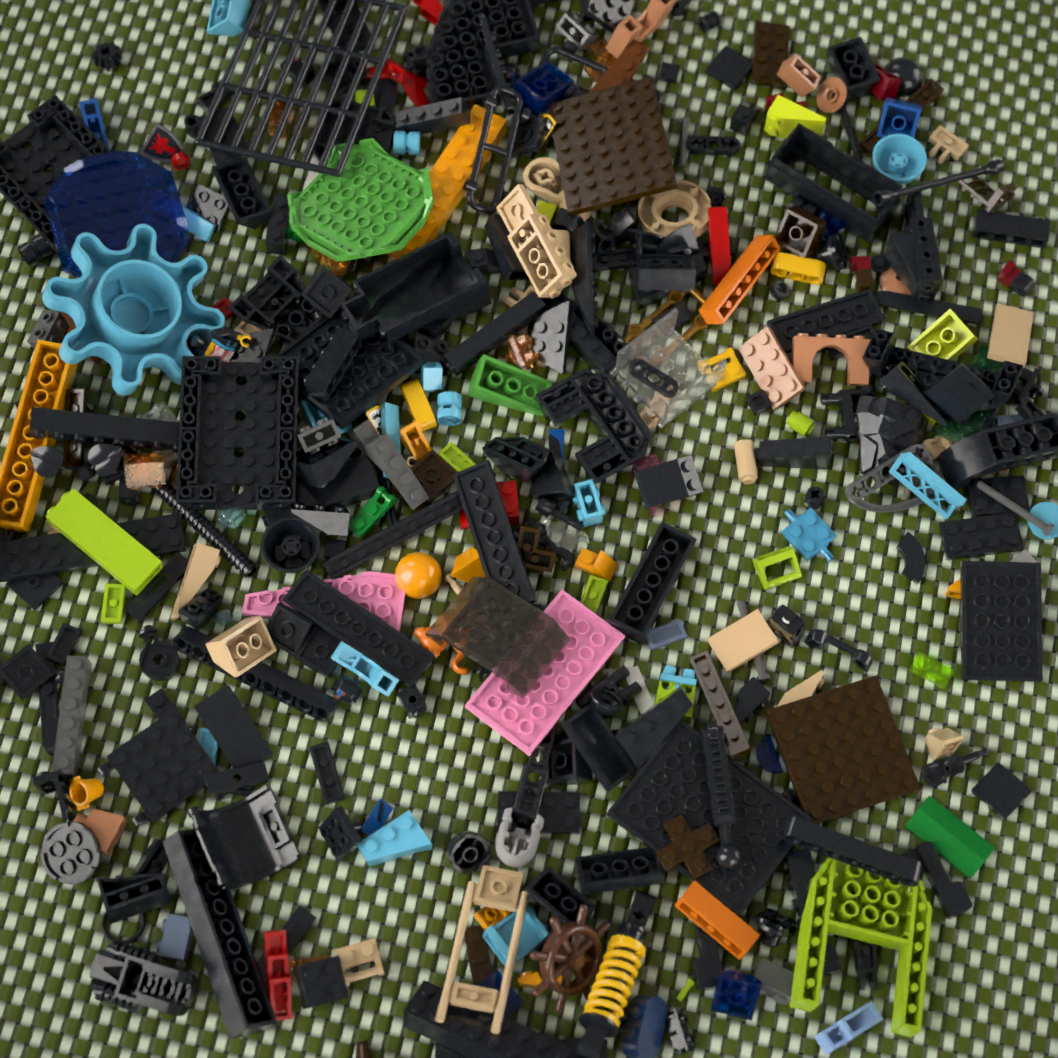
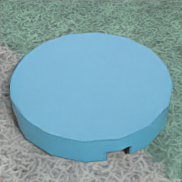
M1042 502L1032 507L1031 514L1048 525L1052 523L1054 527L1045 536L1043 530L1027 520L1028 527L1032 530L1031 532L1038 538L1045 540L1058 537V505L1051 502Z

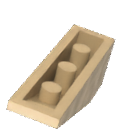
M201 543L194 544L170 617L171 620L178 619L179 609L192 600L214 568L218 567L221 556H219L220 550Z

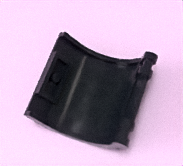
M265 785L251 795L221 808L200 810L199 806H194L187 810L189 817L194 822L192 824L200 839L211 866V871L217 877L216 883L222 889L239 888L256 883L279 873L302 859L270 785Z

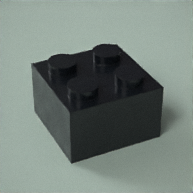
M339 955L294 967L303 1009L349 998Z

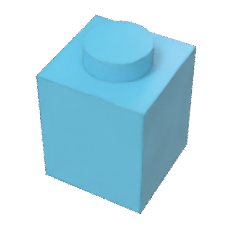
M427 362L420 368V384L423 390L427 392H435L437 389H442V366L439 362Z

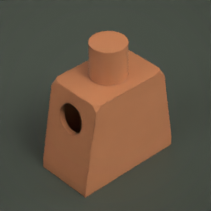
M92 809L88 817L78 813L74 819V822L86 825L95 833L100 843L101 852L108 857L127 824L125 817L97 809Z

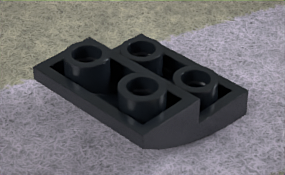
M999 762L971 789L973 795L986 803L988 809L1003 820L1031 793V790L1018 777Z

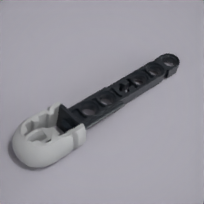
M559 720L546 735L550 738V742L546 745L540 743L530 755L528 765H524L513 808H506L504 810L503 822L500 824L495 848L498 857L508 866L521 867L526 865L537 851L541 835L540 831L544 824V819L538 812L549 774L547 765ZM543 750L542 759L544 760L537 762L535 757H538L539 751ZM531 773H538L540 780L537 782L531 781L529 779ZM531 791L535 794V798L528 801L524 798V793ZM512 819L518 820L519 823L532 824L531 837L527 838L525 830L516 827L515 831L510 833V837L513 838L512 843H508V830L511 829ZM523 841H526V847L522 846Z

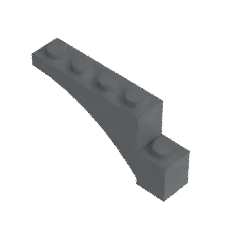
M369 419L362 421L347 431L351 440L358 442L356 447L362 450L384 472L411 509H415L429 499L387 433L379 435Z

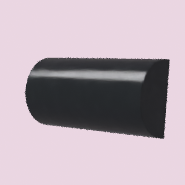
M648 847L576 857L580 892L583 895L665 883L663 867L655 852Z

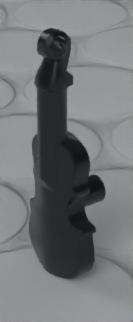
M983 746L981 750L974 751L964 757L955 754L945 758L942 763L934 760L923 767V778L931 787L947 783L946 779L948 776L960 774L964 771L966 764L979 759L981 756H988L989 749Z

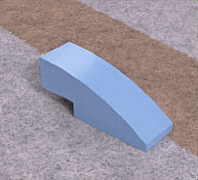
M870 1001L815 1036V1039L825 1055H828L882 1021L883 1017L873 1002Z

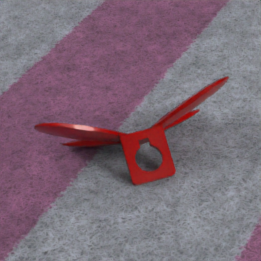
M388 58L380 79L391 78L402 84L407 96L416 107L428 105V98L422 87H427V78L415 76L413 72L406 71L398 62ZM376 67L366 68L365 70H368L369 73L365 78L372 79Z

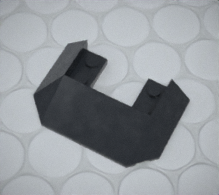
M583 369L536 394L545 419L549 418L555 427L585 412L602 436V439L575 453V457L585 470V478L588 480L593 479L594 484L645 458L651 431L611 374H599L589 369Z

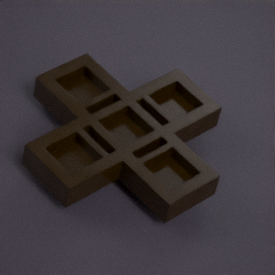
M679 815L663 824V828L672 843L655 852V855L665 872L683 862L693 880L712 871L713 868L703 851L719 843L720 839L710 823L691 832L683 816Z

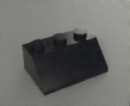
M862 37L827 48L826 59L833 76L841 79L846 85L847 95L845 102L862 97L880 82L879 75Z
M637 254L638 290L644 292L652 290L689 292L695 290L696 268L693 255Z
M549 866L524 889L563 923L576 921L582 904L588 907L585 922L596 908V905Z

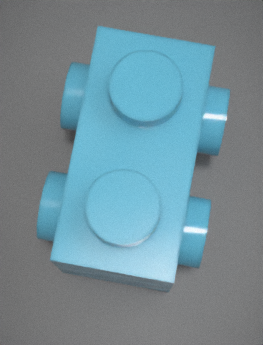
M593 479L575 483L573 488L575 496L572 498V502L577 504L578 510H576L579 522L582 521L584 527L603 523V515H606L604 505L600 504L599 489L597 486L595 487Z

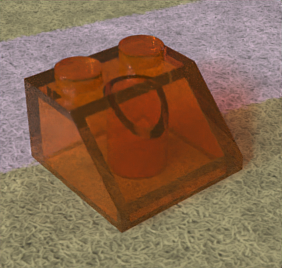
M162 452L123 455L126 488L138 490L142 486L158 488L162 484H166Z

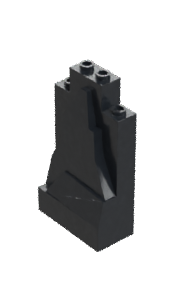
M451 231L354 280L353 285L355 289L353 294L355 297L341 303L343 310L341 316L345 323H350L349 328L351 331L360 333L361 340L379 332L381 337H386L390 343L435 319L450 318L452 321L472 314L492 303L487 280L478 268L475 270L471 268L462 254L459 241Z

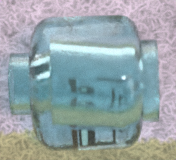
M217 510L219 518L217 521L224 528L234 529L245 519L246 510Z

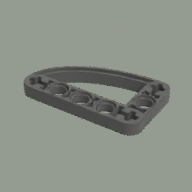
M913 444L850 483L845 489V495L853 505L870 512H895L925 503L918 496L887 505L872 504L862 499L895 478L891 473L887 478L884 477L882 474L884 467L891 469L901 453L911 452L914 454L916 452L915 449L920 450L916 457L924 464H927L940 478L942 477L925 446ZM898 467L896 471L902 474L906 471V467ZM870 476L875 480V484L871 488L866 483L867 478ZM863 487V489L856 492L857 495H852L853 488ZM926 488L927 497L930 500L935 497L934 491L931 488Z

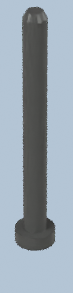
M979 481L976 485L980 490L1043 530L1045 536L1054 527L1052 523L1048 525L984 482Z
M743 600L738 601L737 606L740 616L743 618L748 615L745 602ZM759 654L753 659L758 673L756 679L762 684L770 681L771 678L770 674H766L761 655Z

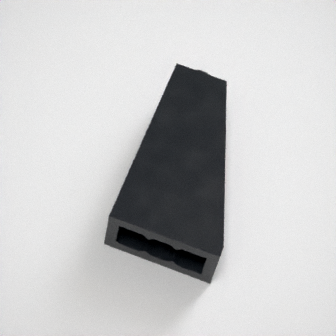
M491 215L484 227L503 279L530 280L507 238L510 232L501 215Z
M832 436L759 441L758 448L754 449L757 467L826 470L832 455Z

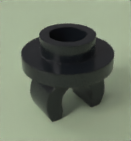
M146 625L140 629L138 637L143 638L142 642L145 647L149 644L147 638H153L154 642L159 640L156 634L158 631L157 627Z

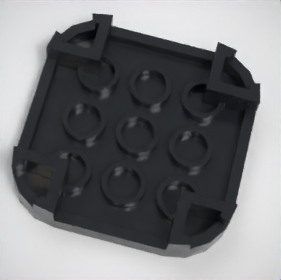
M339 96V99L333 100L331 107L341 109L345 97ZM352 101L348 110L359 112L361 103ZM369 105L353 145L360 144L359 140L373 138L387 153L389 152L395 131V121L387 107L381 105L378 108ZM328 113L314 147V153L319 162L338 115ZM345 117L334 145L347 142L355 119Z

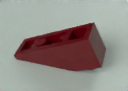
M873 62L880 82L870 91L879 100L885 101L886 97L894 99L902 79Z

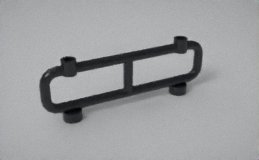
M565 41L562 48L554 46L547 49L538 65L540 75L547 79L546 83L549 86L556 88L558 84L567 89L573 84L572 82L545 70V66L552 54H559L601 72L599 79L609 68L575 54L578 47L570 41ZM652 77L655 87L657 84V80ZM577 85L580 91L589 93L590 90ZM655 88L660 109L663 97L661 92Z
M504 85L495 86L491 90L490 95L484 97L483 106L487 108L470 180L467 179L463 186V190L467 191L466 200L468 205L472 209L484 214L496 213L498 211L496 207L510 193L505 191L504 188L519 121L526 123L531 113L530 109L523 107L522 95L517 90ZM500 92L516 99L506 149L486 142L493 110L497 103L496 97ZM484 150L504 156L492 207L478 204L474 200Z

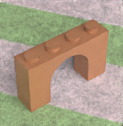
M651 0L646 10L637 20L631 15L626 17L618 24L606 49L617 59L633 39L641 42L662 26L677 0Z
M797 333V336L792 338L791 364L802 383L810 384L812 382L814 355L823 348H834L839 350L847 360V386L861 387L869 385V368L862 357L870 339H865V336H854V339L846 338V335H835V338H831L827 334H816V337H809L808 333Z

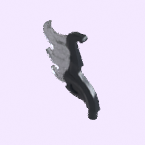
M551 514L548 518L542 516L538 523H535L534 518L527 520L524 524L541 527L538 544H542L544 548L556 550V555L564 558L563 571H566L572 563V552L575 545L582 541L589 545V538L586 533L565 529L564 526H568V524L563 521L550 522V519L554 518ZM521 527L513 530L517 544Z

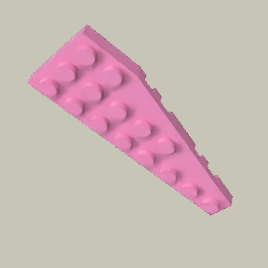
M367 571L358 575H346L343 578L323 580L400 632L406 595L403 590L401 591L398 588L395 574ZM288 586L274 591L266 590L245 594L242 610L243 616L254 617L261 615L262 618L270 619L276 605L280 602L283 603V598L292 587Z

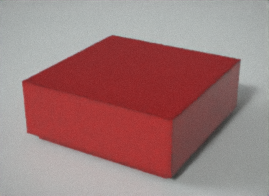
M226 297L211 306V308L222 312L225 320L235 315L229 309L231 303Z

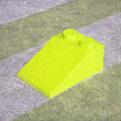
M778 95L768 110L764 131L771 136L786 139L798 123L822 137L827 118Z
M949 309L907 347L911 351L952 361L972 346L978 338Z

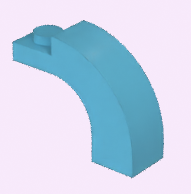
M343 641L340 642L331 656L332 660L363 678L372 688L387 697L399 681L396 676L369 660Z

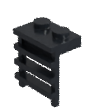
M61 770L54 772L44 771L38 773V776L32 777L34 786L42 796L57 792L62 819H68V822L73 821L76 817V814L71 809L74 807V803L69 798L70 793L67 787L69 780Z

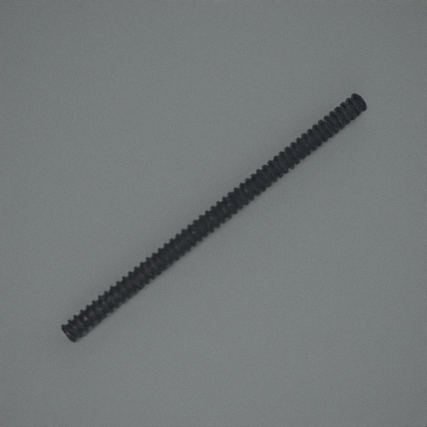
M87 406V413H94L92 409H90ZM131 446L122 447L120 461H123L132 472H135V475H139L140 479L152 491L160 495V498L164 499V502L168 503L169 507H172V510L176 511L177 514L180 513V517L186 523H189V526L193 527L194 530H197V533L201 534V537L205 538L206 542H210L211 546L220 550L219 554H222L223 558L231 562V565L235 566V569L239 570L240 574L248 578L256 572L257 564H253V560H249V557L236 544H232V541L228 540V537L224 536V533L220 532L218 528H215V525L211 524V521L207 520V517L203 516L198 509L176 503L177 489H174V486L170 485L157 470L149 466V463L145 462V459L141 458L140 454H137Z

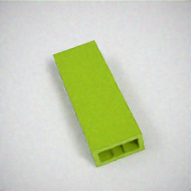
M74 488L65 492L60 499L61 501L47 511L46 518L48 523L136 596L163 568L160 559Z

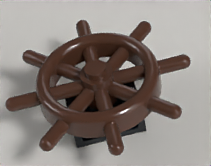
M585 904L580 906L576 921L560 925L558 918L552 916L550 923L553 930L530 951V958L534 960L542 978V981L533 989L532 994L538 997L547 988L559 993L555 1007L557 1013L563 1012L567 996L582 992L585 999L588 1000L591 992L589 985L595 979L603 962L600 937L610 928V924L603 922L596 930L585 925L588 907ZM583 934L586 939L580 944L581 936ZM588 949V956L583 955V953ZM564 972L562 982L559 984L557 978ZM572 973H574L575 979L571 981Z

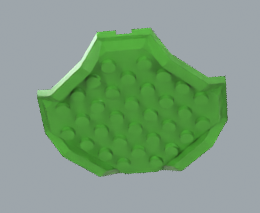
M373 138L359 140L360 144L353 145L340 177L319 173L303 191L287 194L291 229L309 247L336 262L402 250L425 225L434 203L429 168L414 169L390 156ZM346 143L334 145L326 167L336 169Z

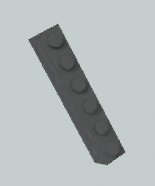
M67 656L52 772L61 770L68 780L78 775L92 666L86 656Z

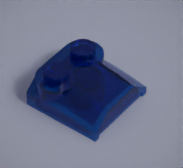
M733 970L720 971L716 988L713 992L710 1011L752 1021L762 981L752 975Z

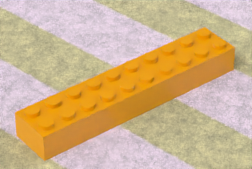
M476 104L470 111V124L460 126L431 169L430 178L434 203L425 225L402 250L386 253L387 255L398 259L436 239L467 192L463 190L465 181L471 178L486 109ZM493 113L486 142L497 146L507 132V120ZM484 150L480 171L493 152Z
M38 339L0 468V529H14L16 532L29 534L45 477L40 476L35 471L30 453L34 448L40 446L54 447L56 442L53 438L36 439L33 436H29L32 407L65 410L67 389H71L78 363L73 365L67 364L61 360L59 355L60 343Z

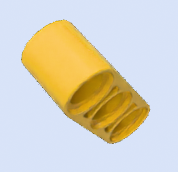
M778 252L772 260L770 273L777 277L819 285L823 283L826 264L819 260Z
M418 378L400 384L401 393L413 421H417L422 432L437 427L436 419Z

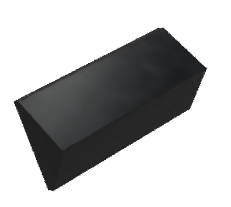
M243 157L211 167L236 223L256 230L272 214V210L247 158Z

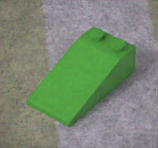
M483 355L476 362L467 395L486 403L543 416L536 394L551 387L552 382Z

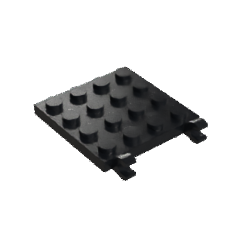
M173 709L107 755L109 762L97 769L103 777L114 769L121 776L144 810V812L132 818L138 827L149 819L152 823L161 819L206 787L205 775L219 772L176 709Z

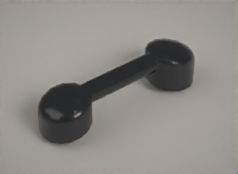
M812 629L804 641L806 645L817 649L823 648L827 642L853 655L852 660L854 664L864 671H869L873 663L871 656L866 651L856 649L830 636L822 629Z

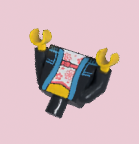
M222 327L213 331L206 330L202 337L195 335L191 339V346L195 347L194 354L196 356H221L223 362H230L239 345L237 340L240 341L243 347H249V344L244 343L243 339L248 338L252 340V338L248 334L241 336L237 331Z

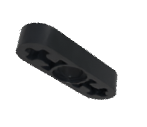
M692 136L687 144V150L694 155L733 156L739 152L740 142L735 137ZM716 143L719 147L712 149L709 147V144Z
M640 358L631 361L629 366L631 376L664 397L673 398L677 395L679 384L676 380ZM640 365L641 370L635 371L634 368ZM656 374L659 377V381L651 382L648 376ZM672 385L673 390L667 391V387Z

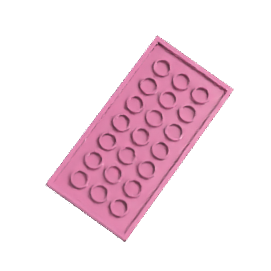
M561 590L465 704V708L530 756L622 643L625 635L564 590Z

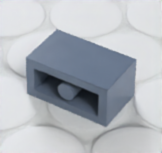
M168 914L167 919H164L161 931L164 933L162 940L158 941L157 952L161 959L186 963L193 936L189 917Z

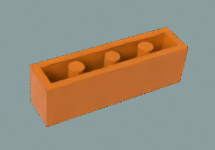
M695 880L674 905L739 960L749 951L760 936L751 925L746 924L736 913L728 909Z

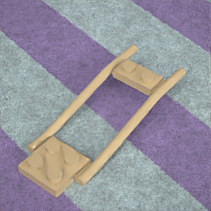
M483 865L479 883L476 884L474 881L468 882L436 1016L437 1022H444L448 1003H451L454 1006L489 1013L495 1012L491 1032L494 1034L500 1032L530 895L526 891L520 892L523 872ZM472 902L474 905L510 912L517 911L500 992L495 989L470 984L454 983Z

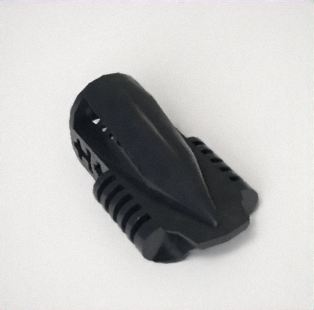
M114 940L102 952L96 954L90 971L96 1000L105 1001L107 1004L119 1006L122 1009L126 1008V1010L139 1013L143 1006L175 1016L185 1015L191 1007L196 995L198 979L193 973L158 963L157 952L144 950L141 947L137 948L135 945L130 946V944L119 940Z

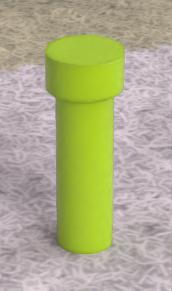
M688 978L676 999L681 1002L695 982Z

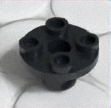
M840 232L830 234L827 245L818 248L817 258L825 264H832L836 270L847 268V257H850V249L848 246H845Z
M766 908L765 912H759L755 919L757 925L763 929L760 940L768 947H778L782 937H793L797 930L795 919L783 917L771 908Z

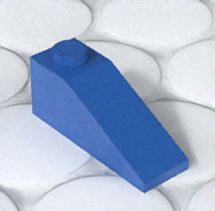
M97 98L79 102L84 124L110 150Z

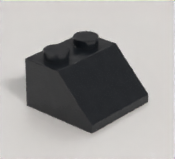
M570 738L553 743L547 765V770H549L547 785H578L593 781L592 770Z

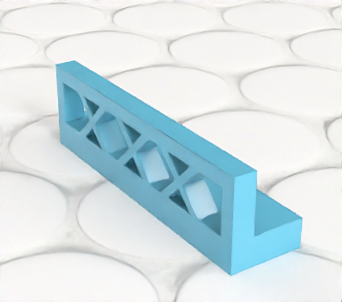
M911 452L901 453L889 470V473L944 519H948L955 507L963 506L966 501L962 495ZM900 464L906 467L907 475L902 476L896 471ZM913 476H917L920 479L921 487L916 488L913 485ZM926 488H931L934 491L935 499L930 500L927 497ZM940 500H945L950 504L946 512L941 509Z

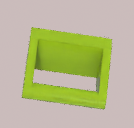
M789 546L752 559L765 590L802 577L794 548ZM788 559L794 572L767 581L763 567Z

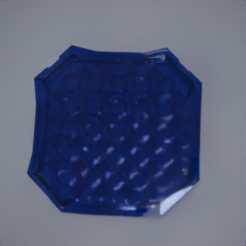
M117 150L81 158L63 168L43 199L62 271L74 278L81 277L82 272L72 259L71 249L77 236L84 232L94 234L108 249L120 251L127 248V242L133 229L139 224H147L156 232V251L158 255L170 263H177L180 255L185 251L190 242L185 214L171 171L137 152Z

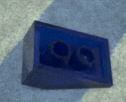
M547 60L518 78L513 89L522 95L523 107L530 109L531 113L537 117L548 111L547 106L556 102L575 81Z

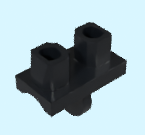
M1026 368L1022 369L1019 380L1025 382L1026 385L1023 386L1017 382L1012 395L1018 398L1017 403L1020 404L1028 392L1031 399H1034L1035 396L1041 397L1044 394V390L1041 387L1042 382L1038 381L1036 384H1033L1040 372L1039 369L1035 368L1034 371Z

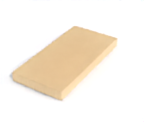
M997 303L987 358L1000 362L1009 361L1024 365L1025 367L1034 312Z

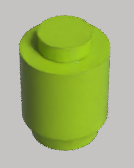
M793 411L786 421L790 429L804 437L807 434L810 436L816 427L813 419L799 411Z

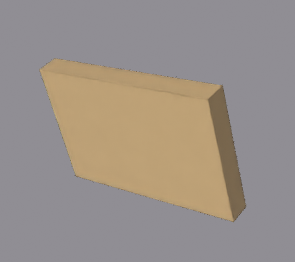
M758 609L707 638L708 643L727 673L779 643Z

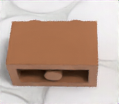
M797 54L782 62L777 73L801 97L814 91L821 79V76Z

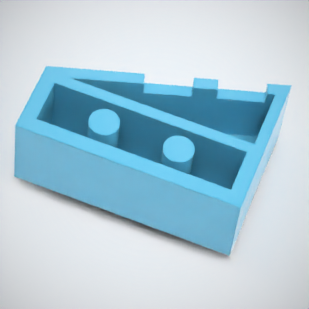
M410 810L362 840L357 847L370 867L395 860L399 857L432 850V843Z

